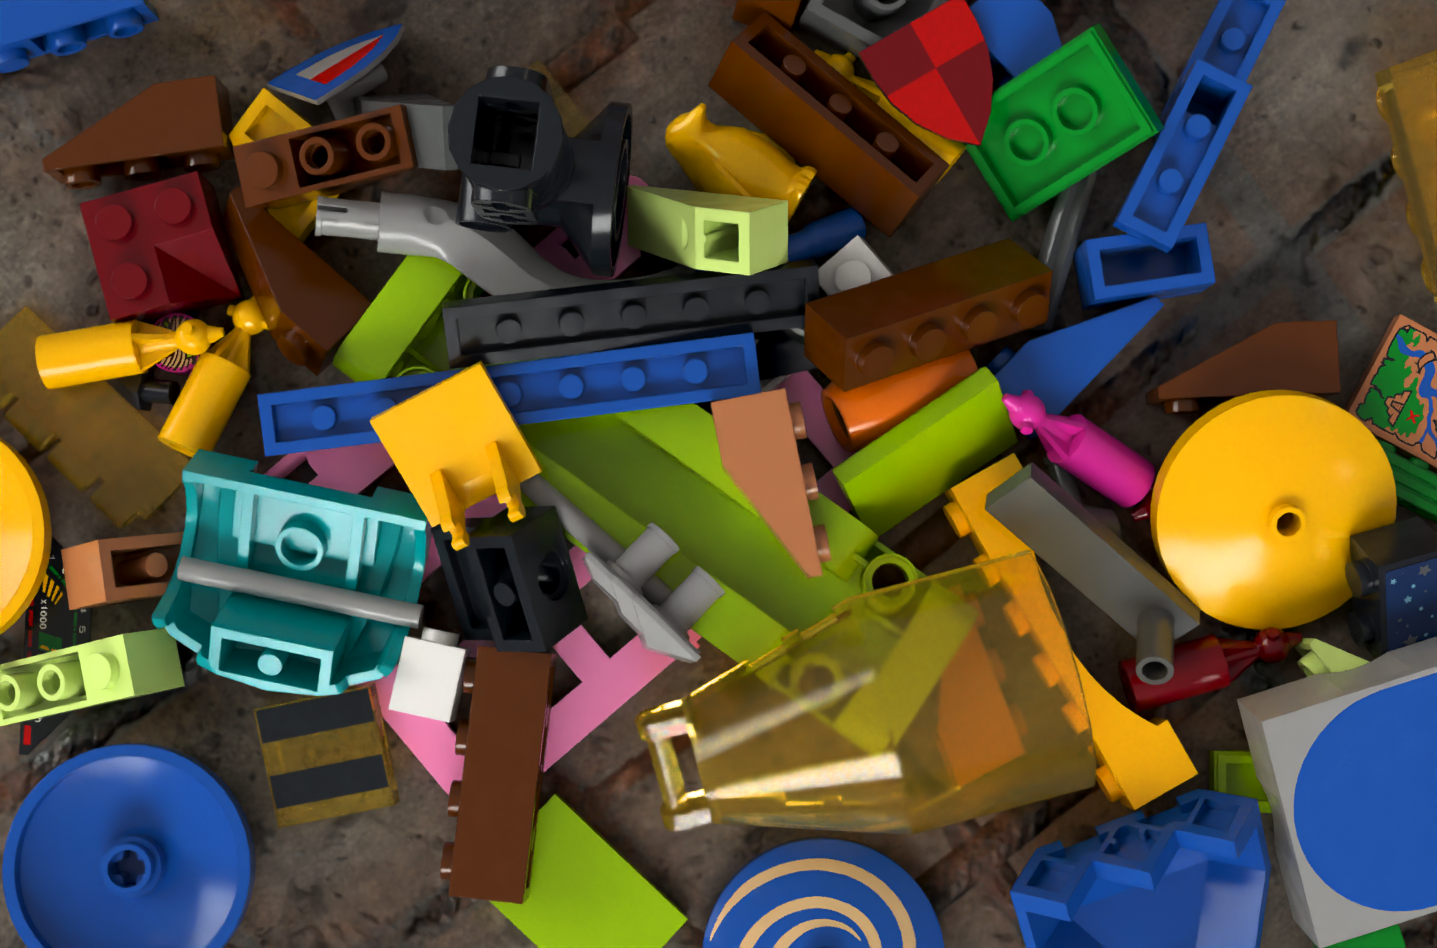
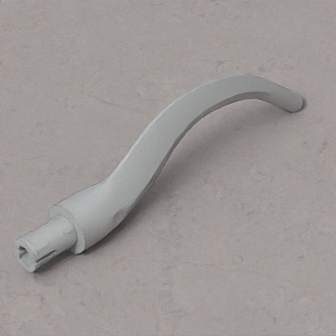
M381 191L380 203L329 198L318 195L315 236L327 235L377 240V252L437 257L451 264L492 296L695 273L697 270L678 263L670 269L643 277L619 280L579 278L559 270L541 257L513 228L511 232L496 233L468 229L455 224L458 203L453 201Z

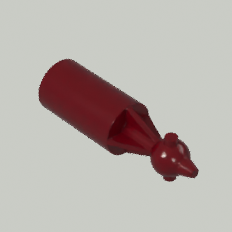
M1275 627L1261 630L1255 636L1254 641L1216 638L1215 635L1211 634L1174 645V674L1166 683L1152 685L1140 680L1136 674V656L1118 662L1119 676L1132 711L1139 713L1229 687L1232 681L1258 659L1266 663L1281 662L1288 656L1290 649L1302 642L1303 639L1300 633L1284 632Z

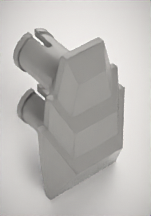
M651 522L636 541L614 562L609 559L604 562L594 552H588L582 559L592 581L614 602L619 617L638 634L644 649L687 663L697 662L701 658L699 655L701 652L688 641L690 636L687 634V631L718 598L725 594V591L707 572L699 566H695L692 573L660 606L655 603L651 605L643 597L644 592L641 588L673 554L680 550L678 545L660 527Z

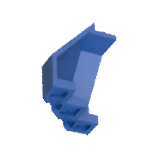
M1198 788L1177 796L1176 807L1146 818L1142 810L1094 827L1097 836L1064 848L1061 841L1058 840L1036 848L1010 889V895L1026 948H1260L1271 863L1257 799Z

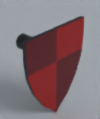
M949 0L858 53L870 77L889 103L915 125L947 140L974 146L981 145L991 113L993 75L988 46L977 20L965 0Z

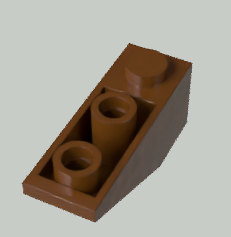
M215 75L154 83L42 159L43 171L61 184L65 183L66 188L89 189L102 185V178L124 175L126 180L146 181L159 178L162 169L184 166L186 172L198 171L202 173L217 170L221 167L220 161L235 159L233 145L228 136L233 129L228 89Z
M402 104L233 147L246 208L281 209L317 200L318 195L324 197L334 196L418 167L406 106Z
M1337 320L1275 322L1147 392L1146 405L1164 404V414L1182 415L1200 413L1201 403L1226 402L1235 397L1265 390H1293L1313 394L1321 398L1338 394L1341 390Z

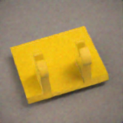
M482 361L371 417L369 422L432 527L440 524L444 533L450 531L452 535L451 545L454 550L459 551L470 545V539L465 526V510L494 494L497 495L500 504L506 503L508 518L511 522L514 523L526 517V511L521 501L520 483L541 473L543 467Z

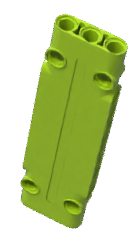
M407 255L339 347L333 359V367L354 382L465 369H450L441 302L479 298L485 290L451 264L437 257ZM695 403L519 425L543 467L542 472L539 474L621 546L627 549L647 529L651 522L660 527L678 545L680 550L673 554L655 573L673 591L692 573L695 566L702 568L723 588L725 594L718 598L691 627L693 631L771 687L773 685L778 687L876 759L881 756L895 738L980 615L976 610L915 568L907 558L896 554L879 542L878 535L820 492H818L819 499L808 501L813 526L825 525L831 561L820 563L822 576L807 579L724 472L713 416ZM521 491V501L524 507L538 506ZM561 526L564 537L585 553L590 552ZM892 565L898 568L904 576L905 588L902 594L894 600L884 599L874 591L872 576L880 566ZM813 664H822L828 667L835 679L832 692L826 698L820 700L808 698L800 687V677L803 671Z

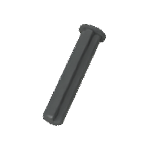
M1105 165L1056 195L1037 258L1053 271L1047 323L1026 329L1028 331L1047 334L1053 327L1097 175H1105L1107 169Z

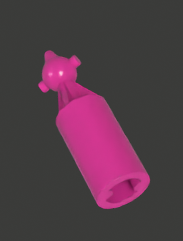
M1024 390L1022 395L1019 396L1008 393L1003 395L1002 402L1009 410V418L1012 424L1020 429V432L1024 435L1031 434L1035 429L1051 462L1122 508L1134 506L1150 490L1155 477L1154 465L1084 416L1075 414L1067 417L1046 413L1043 401L1035 396L1031 390Z

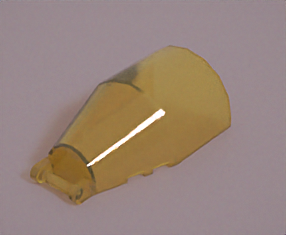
M1030 550L848 597L831 607L833 610L832 614L802 632L797 628L781 638L783 644L752 663L746 659L680 700L644 709L635 716L634 720L639 738L647 741L663 798L660 814L664 827L669 831H682L713 823L720 825L913 836L1089 789L1095 786L1096 757L1092 728L1080 675L1052 591ZM685 733H689L703 789L690 793L686 792L671 738Z

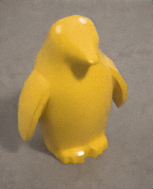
M700 103L690 112L680 114L666 128V147L699 192L788 200V223L818 172L814 167H800L795 164L794 158L765 133L750 131L744 127L711 123L707 119L706 105L704 103Z

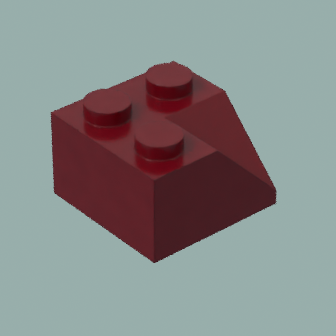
M198 171L79 204L111 321L117 323L136 319L140 322L154 324L158 319L168 314L182 313L187 315L244 299L227 232L222 223L223 217L215 188Z

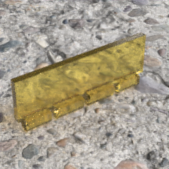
M25 305L0 330V410L15 397L19 399L7 411L4 419L39 452L45 450L59 437L62 441L49 453L47 460L82 493L90 489L102 478L105 482L93 493L90 501L119 529L128 526L139 514L148 521L184 485L182 482V472L189 463V460L182 453L162 443L157 438L160 432L105 380L48 389L44 385L37 368L35 343L38 336L55 332Z

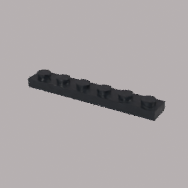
M814 259L790 261L750 276L704 271L453 300L441 303L450 369L470 367L480 361L484 365L753 332L805 327V303L820 299L818 265Z

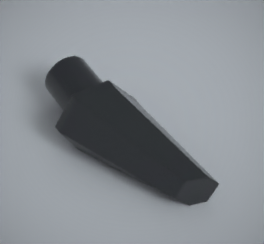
M148 370L147 373L105 380L137 410L150 411L153 403L174 405L180 394V386L177 381L155 379L153 370Z

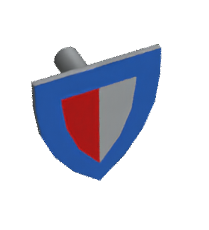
M403 23L393 25L340 43L292 67L266 84L269 89L315 105H320L327 101L336 120L355 116L354 96H363L388 80V74L380 62L398 44L405 26Z

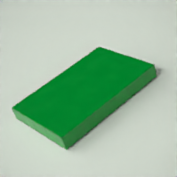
M1099 22L992 92L991 113L981 145L963 144L967 147L966 150L1011 222L1149 139L1165 127Z

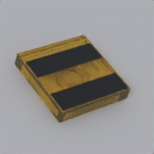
M375 683L348 688L339 695L308 696L253 709L278 828L393 806L400 802Z

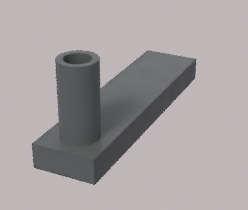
M1033 462L987 494L985 510L1137 639L1136 674L1138 678L1152 685L1168 682L1174 674V641L1200 625V608Z

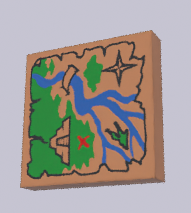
M1399 314L1391 321L1344 410L1361 421L1377 440L1391 444L1396 448L1397 452L1406 457H1415L1430 465L1429 469L1437 473V333Z

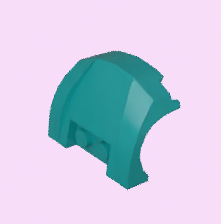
M199 449L182 472L187 509L185 529L173 575L164 595L152 613L151 618L154 626L157 629L165 627L170 636L196 652V662L201 667L217 675L266 691L313 696L339 695L346 691L350 685L378 680L383 676L387 677L399 660L404 638L408 636L410 627L180 581L177 579V572L181 558L186 556L417 604L430 549L432 526L413 494L378 486L373 496L368 497L258 474V461Z

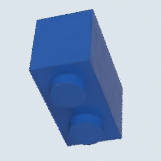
M1206 222L1184 225L1173 248L1168 253L1130 234L1085 240L1075 250L1073 256L1082 311L1138 303L1155 296L1160 300L1199 294L1216 283Z

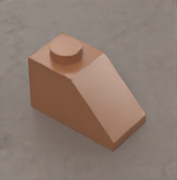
M184 532L98 539L61 550L69 610L162 598L173 575Z

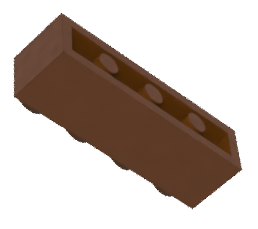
M767 12L761 14L731 41L708 84L713 91L803 166L814 167L818 171L815 175L889 238L921 206L949 167L945 160Z
M1010 238L805 303L804 356L842 391H849L1047 323L1053 271Z
M478 646L477 658L467 657L463 676V693L472 694L469 719L460 718L455 743L456 755L465 756L462 781H452L448 800V817L457 818L455 841L445 842L440 868L441 879L450 880L448 896L523 904L529 898L557 654L497 652L496 647Z

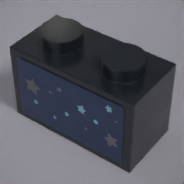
M1417 516L1351 535V562L1346 563L1345 574L1352 591L1353 611L1348 613L1347 622L1350 634L1357 646L1365 647L1377 659L1388 651L1436 637L1437 534Z

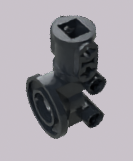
M515 66L489 67L486 80L470 87L454 105L447 126L449 150L462 172L455 224L468 229L496 233L511 232L513 228L526 241L528 225L562 228L593 275L613 277L620 253L627 205V186H629L632 152V105L630 103L611 101L574 138L568 137L563 126L562 117L553 102V91L549 80L544 74Z

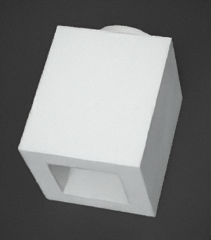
M423 627L421 638L405 636L389 710L448 723L456 720L463 691L465 664L467 657L471 656L472 651L471 648L457 646L460 634Z

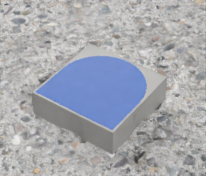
M1437 636L1388 651L1379 658L1357 668L1341 672L1315 674L1237 699L1256 777L1271 807L1274 823L1273 843L1292 917L1318 948H1324L1436 912Z

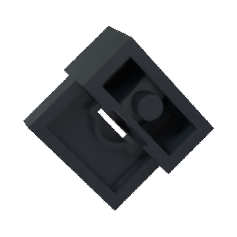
M555 506L524 507L526 517L514 523L508 518V507L493 517L465 518L470 545L459 551L454 550L451 545L452 535L450 531L444 533L440 524L431 528L465 640H494L497 652H546L588 620Z

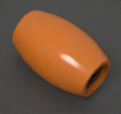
M968 349L846 392L842 391L832 381L821 392L822 407L830 429L840 446L847 452H858L976 372L978 368Z

